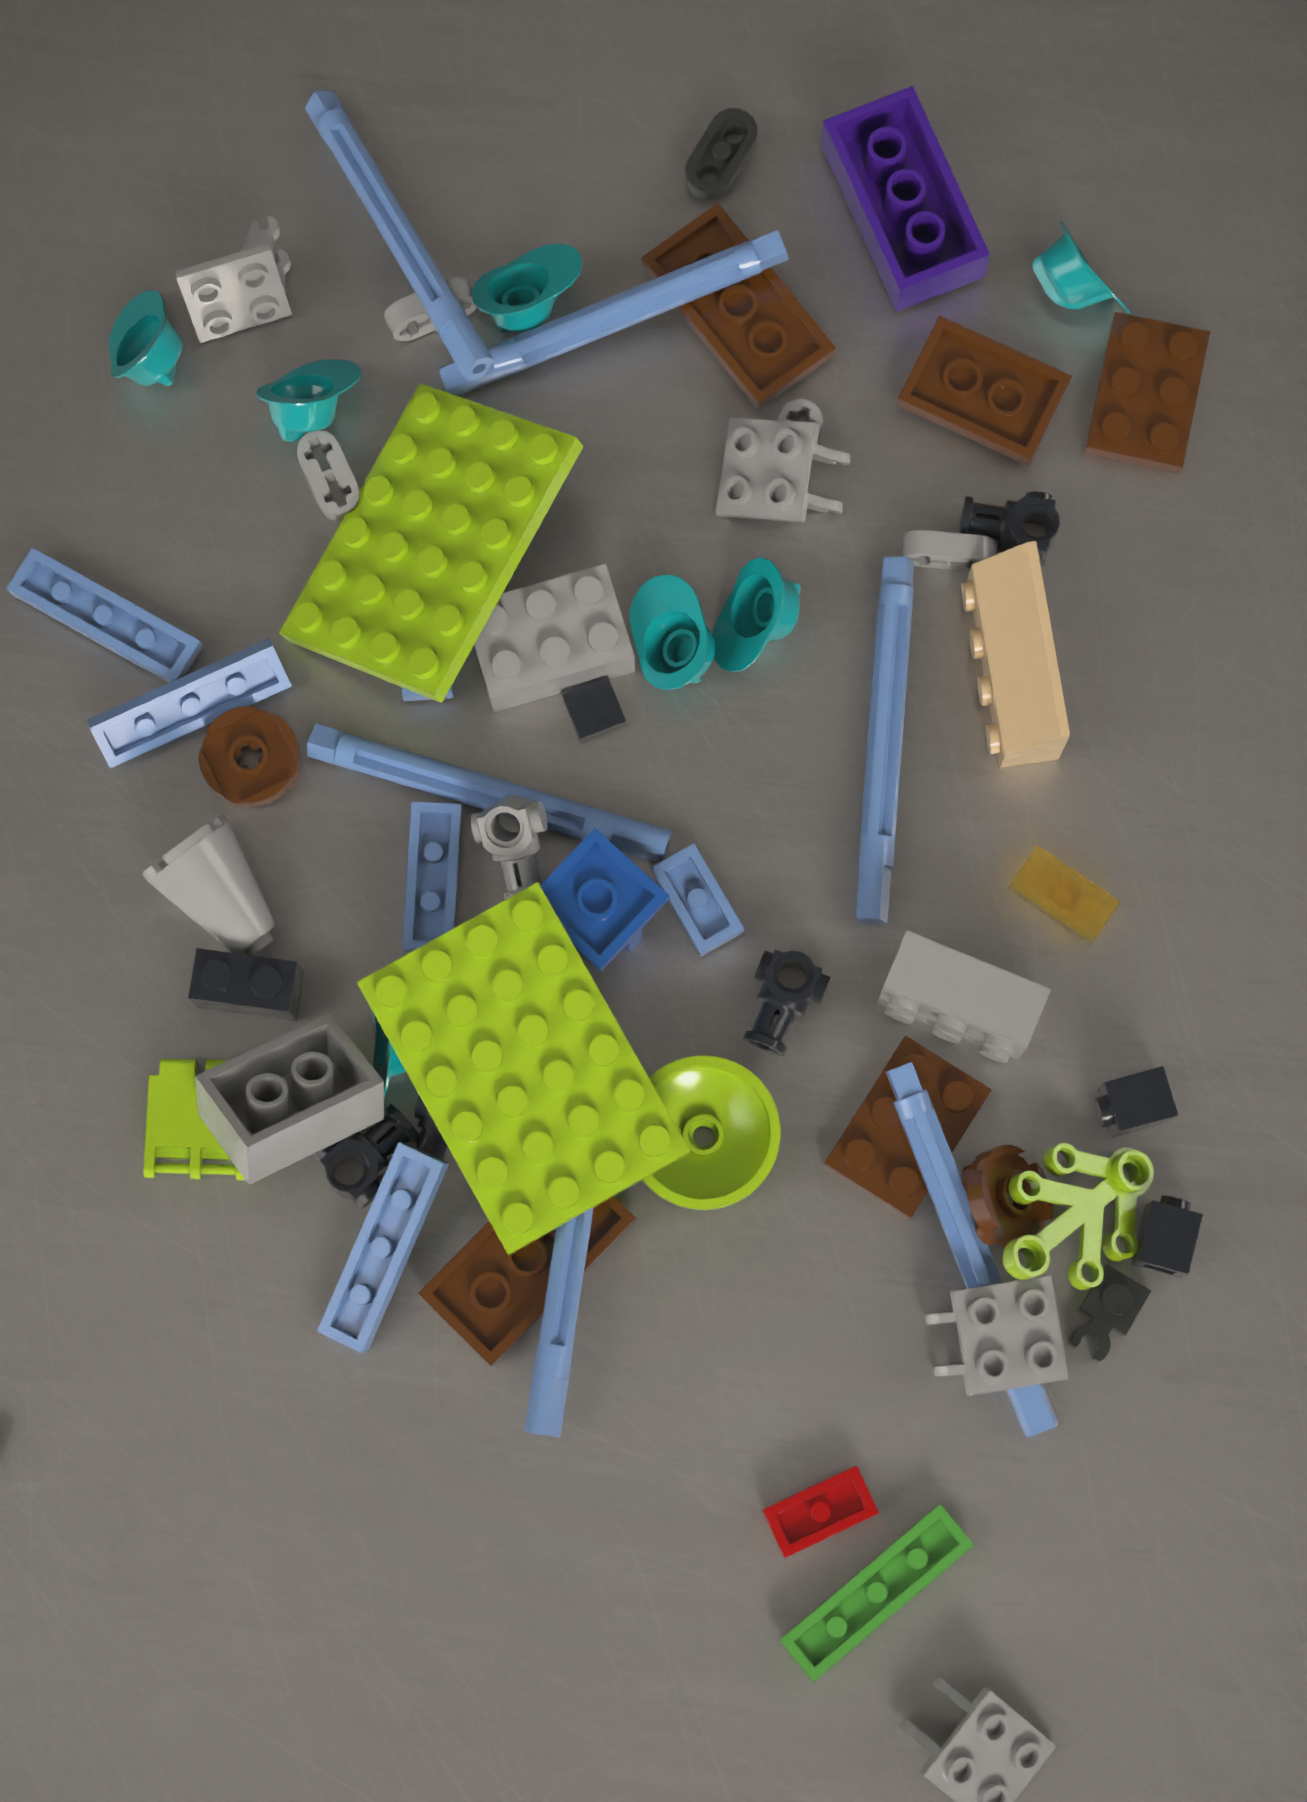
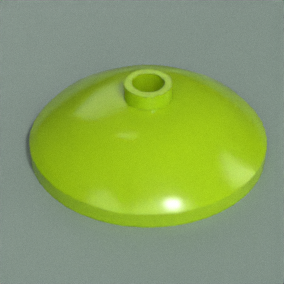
M708 1055L678 1059L660 1068L649 1077L691 1152L643 1179V1182L664 1200L677 1206L694 1210H713L727 1207L753 1193L769 1175L777 1158L781 1138V1126L777 1107L761 1080L736 1062ZM700 1128H706L713 1134L712 1142L706 1146L698 1145L693 1139L694 1133Z

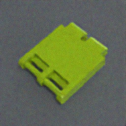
M161 1058L159 1075H149L144 1177L156 1178L157 1173L190 1174V1179H202L203 1174L236 1175V1180H245L235 1165L203 1164V1160L228 1162L231 1159L198 1115L195 1076L198 1075V1060ZM206 1059L205 1071L228 1060ZM158 1159L190 1160V1164L158 1163Z

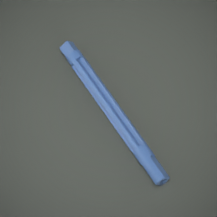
M314 91L305 107L324 142L332 150L396 258L466 380L470 381L482 378L494 362L492 355L429 255L355 131L352 121L334 91Z
M776 230L487 347L494 362L480 379L466 380L455 361L438 368L446 391L456 396L464 395L762 273L767 268L789 260L786 248L779 231Z
M907 556L883 557L882 582L879 587L856 919L868 925H885L888 923L914 589L912 588L914 563Z
M315 723L307 741L308 757L481 809L494 806L501 798L508 795H518L525 799L535 798L536 802L541 801L544 805L547 816V829L584 840L596 828L620 851L652 861H663L669 847L672 830L421 756ZM499 813L501 815L517 819L514 815L510 813Z
M912 1062L886 1071L897 1100L893 1102L966 1288L1003 1283L989 1246L981 1242L976 1234V1221L969 1206L967 1191L962 1184L961 1175L927 1089H922ZM1043 1383L1007 1390L1025 1437L1034 1436L1059 1425Z
M594 1208L556 1228L539 1343H537L524 1432L559 1438L561 1435L573 1355V1341Z

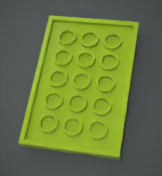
M420 383L361 486L357 505L344 516L279 633L291 643L442 703L584 446L575 436Z
M538 882L357 982L508 1255L691 1152Z

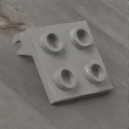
M267 216L269 225L267 230H260L256 220L251 223L250 232L242 251L174 271L200 343L292 315L286 297L285 274L289 271L291 262L287 252L278 249L279 261L275 263L274 241L280 236V227L274 217Z
M730 418L715 515L720 517L805 522L807 508L828 513L829 510L842 514L843 502L808 493L807 489L812 460L832 465L838 462L848 466L850 465L851 454L818 445L820 424L816 422Z
M1051 1275L950 1291L953 1310L925 1314L926 1325L957 1323L963 1361L951 1362L946 1365H934L933 1370L934 1377L964 1375L967 1396L1069 1379Z
M937 1676L932 1685L965 1711L967 1715L942 1748L909 1720L904 1718L899 1727L932 1754L919 1772L955 1802H1014L1057 1746L986 1686L971 1703L942 1678Z

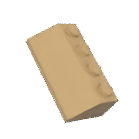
M1032 541L972 564L968 581L961 583L964 609L966 612L973 611L976 629L969 630L971 653L973 659L981 658L984 676L977 678L979 700L981 706H989L992 724H987L985 727L988 751L990 754H998L1000 768L1059 760L1070 737L1036 541Z

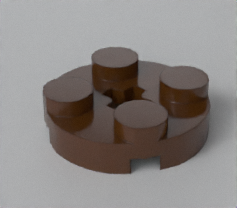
M243 706L226 711L218 716L206 731L207 736L202 743V750L201 748L199 750L200 770L212 791L220 798L228 801L230 805L237 808L267 805L283 796L298 779L300 772L299 745L290 726L280 716L258 710L257 707ZM250 745L253 751L263 750V756L258 759L259 765L251 769L247 765L239 767L236 762L243 757L241 748Z
M1001 1145L980 1153L972 1164L964 1167L961 1174L962 1184L967 1191L969 1206L976 1221L975 1231L978 1238L986 1245L997 1244L1004 1249L1010 1241L1016 1238L1038 1233L1044 1228L1045 1221L1053 1218L1054 1203L1040 1200L1026 1205L1018 1204L1013 1200L1014 1203L1011 1204L1008 1194H1010L1009 1182L1013 1176L1025 1171H1034L1043 1179H1047L1037 1162L1029 1165L1023 1157L1018 1155L1025 1151L1014 1145ZM1023 1179V1191L1030 1196L1031 1186Z

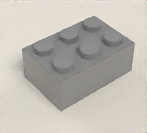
M606 563L502 593L474 644L493 713L574 690L605 677L611 679L635 672L634 652Z
M906 930L877 1004L885 1006L884 1013L897 1021L913 1024L914 1019L933 1026L932 1034L943 1040L960 1044L963 1038L980 1045V1054L992 1060L1007 1063L1009 1058L1018 1061L1029 1046L1051 989Z
M331 1013L195 1076L198 1115L249 1185L384 1119V1081Z

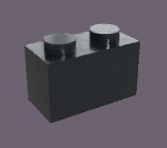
M196 948L188 998L197 1008L297 1021L305 972L296 961Z

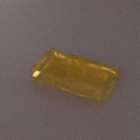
M1038 845L1007 888L1090 946L1121 903Z

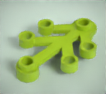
M1060 1143L1047 1149L1044 1154V1165L1050 1174L1060 1177L1077 1171L1102 1178L1103 1180L1092 1189L1043 1179L1034 1171H1025L1013 1176L1009 1182V1193L1018 1204L1026 1205L1040 1200L1067 1206L1068 1208L1035 1235H1025L1010 1241L1003 1252V1264L1005 1269L1017 1279L1027 1280L1039 1276L1049 1267V1251L1080 1227L1078 1259L1069 1265L1067 1274L1073 1287L1079 1290H1087L1098 1286L1104 1277V1270L1100 1263L1101 1241L1104 1254L1112 1261H1122L1136 1254L1138 1249V1240L1134 1234L1136 1201L1138 1196L1148 1190L1154 1177V1168L1146 1154L1133 1148H1120L1113 1151L1108 1157L1077 1151L1069 1143ZM1058 1152L1062 1153L1066 1159L1065 1168L1057 1160ZM1123 1167L1129 1173V1181L1123 1174ZM1023 1179L1031 1186L1030 1196L1023 1191ZM1115 1198L1114 1230L1108 1232L1102 1240L1104 1206ZM1117 1237L1121 1238L1124 1243V1252H1120L1116 1246ZM1018 1251L1025 1256V1267L1021 1265L1018 1259ZM1083 1265L1086 1266L1090 1272L1089 1282L1086 1281L1081 1274V1268Z

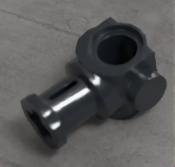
M1031 491L1027 492L1025 497L1019 501L1007 500L1004 507L976 503L973 497L965 496L959 533L993 538L998 541L999 549L1005 550L1026 542L1036 541L1040 565L1043 566L1045 565L1046 554L1052 548L1060 526V517L1055 509L1056 500L1049 493ZM1029 521L1041 523L1046 528L1047 534L1042 537L1031 536L1024 530L1023 524Z
M765 950L754 976L755 979L763 982L757 995V999L762 1003L752 1030L745 1031L743 1040L766 1052L785 1056L788 1048L784 1043L795 1017H804L810 1002L820 1005L831 977L823 974V969L815 966L810 957L802 952L788 951L783 953L775 950L772 953ZM789 966L798 967L805 973L807 981L800 988H787L779 980L778 974L780 971ZM775 1015H778L773 1031L769 1033L768 1030Z
M389 1104L385 1108L386 1115L384 1119L377 1122L365 1134L357 1132L348 1139L340 1140L314 1154L315 1159L325 1170L327 1181L332 1190L339 1196L351 1198L362 1209L374 1200L381 1184L379 1179L385 1174L389 1165L388 1160L392 1158L398 1142L408 1143L410 1140L417 1142L421 1136L410 1121L393 1104ZM344 1160H355L364 1168L361 1179L351 1185H345L337 1181L335 1178L337 1166Z

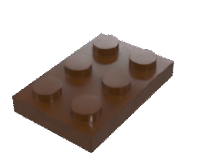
M1115 312L1112 318L1084 454L1180 474L1184 464L1210 331Z
M939 315L897 399V406L1029 466L1070 384L1072 376Z
M905 1035L824 1162V1166L910 1220L927 1194L928 1189L893 1102L897 1100L886 1071L912 1062L922 1089H927L951 1152L956 1148L992 1089Z

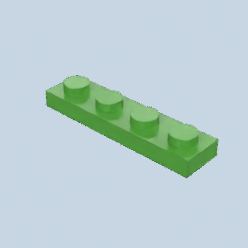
M938 1504L781 1637L779 1641L812 1682H815L971 1549L974 1544L943 1506Z

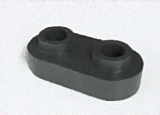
M738 108L725 109L719 112L709 124L688 158L685 168L687 187L695 196L705 200H714L724 196L730 190L757 143V124L748 112ZM730 134H736L741 137V141L733 144L727 142L725 137ZM705 173H714L718 178L714 182H705L701 179V176Z

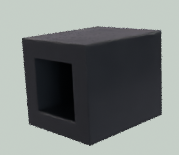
M1164 1066L1104 1082L1098 1088L1100 1097L1094 1098V1106L1099 1123L1102 1128L1109 1126L1112 1138L1168 1123L1178 1116Z
M1162 1195L1160 1202L1152 1200L1146 1204L1137 1237L1138 1249L1132 1257L1131 1265L1178 1278L1188 1275L1203 1214L1191 1211V1202L1172 1196Z

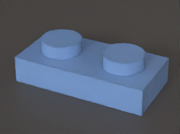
M694 843L650 867L651 873L658 885L670 895L668 902L700 957L744 933L743 925Z

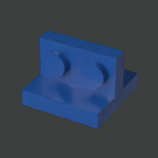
M596 828L587 835L540 885L577 952L600 973L624 948L630 952L643 938L642 928L670 900V895Z

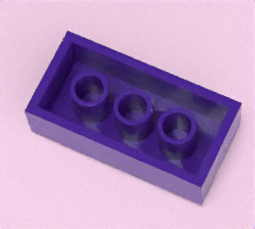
M913 86L823 120L821 147L896 312L985 277L990 253Z

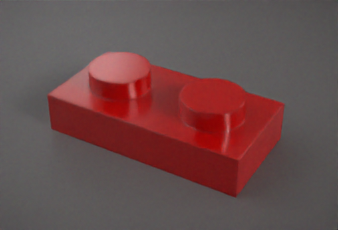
M857 1465L762 1510L784 1559L879 1514Z

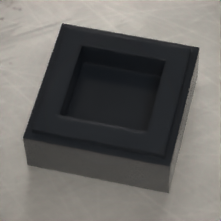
M608 677L562 694V699L580 743L626 726V719Z

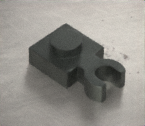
M1108 1264L1103 1266L1104 1277L1102 1282L1090 1289L1079 1308L1080 1311L1091 1317L1089 1323L1075 1329L1069 1339V1346L1077 1348L1083 1336L1091 1335L1095 1337L1098 1341V1350L1092 1358L1095 1362L1102 1361L1108 1355L1111 1347L1109 1337L1111 1330L1125 1336L1151 1293L1150 1289Z

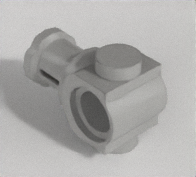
M508 795L501 798L494 806L486 807L483 812L471 815V828L476 843H483V847L491 853L493 861H501L507 887L503 891L504 900L537 882L539 885L544 882L540 879L535 853L541 850L538 833L547 831L548 824L544 805L541 801L536 802L535 798L525 799L518 795ZM499 813L514 815L520 823V831H506L500 825Z

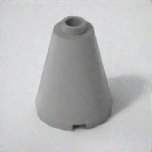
M221 814L213 822L217 827L216 830L207 823L162 856L164 860L157 864L161 871L157 873L151 865L142 875L148 883L230 952L239 954L244 950L247 955L253 956L274 940L268 931L274 928L276 924L234 830L224 814Z

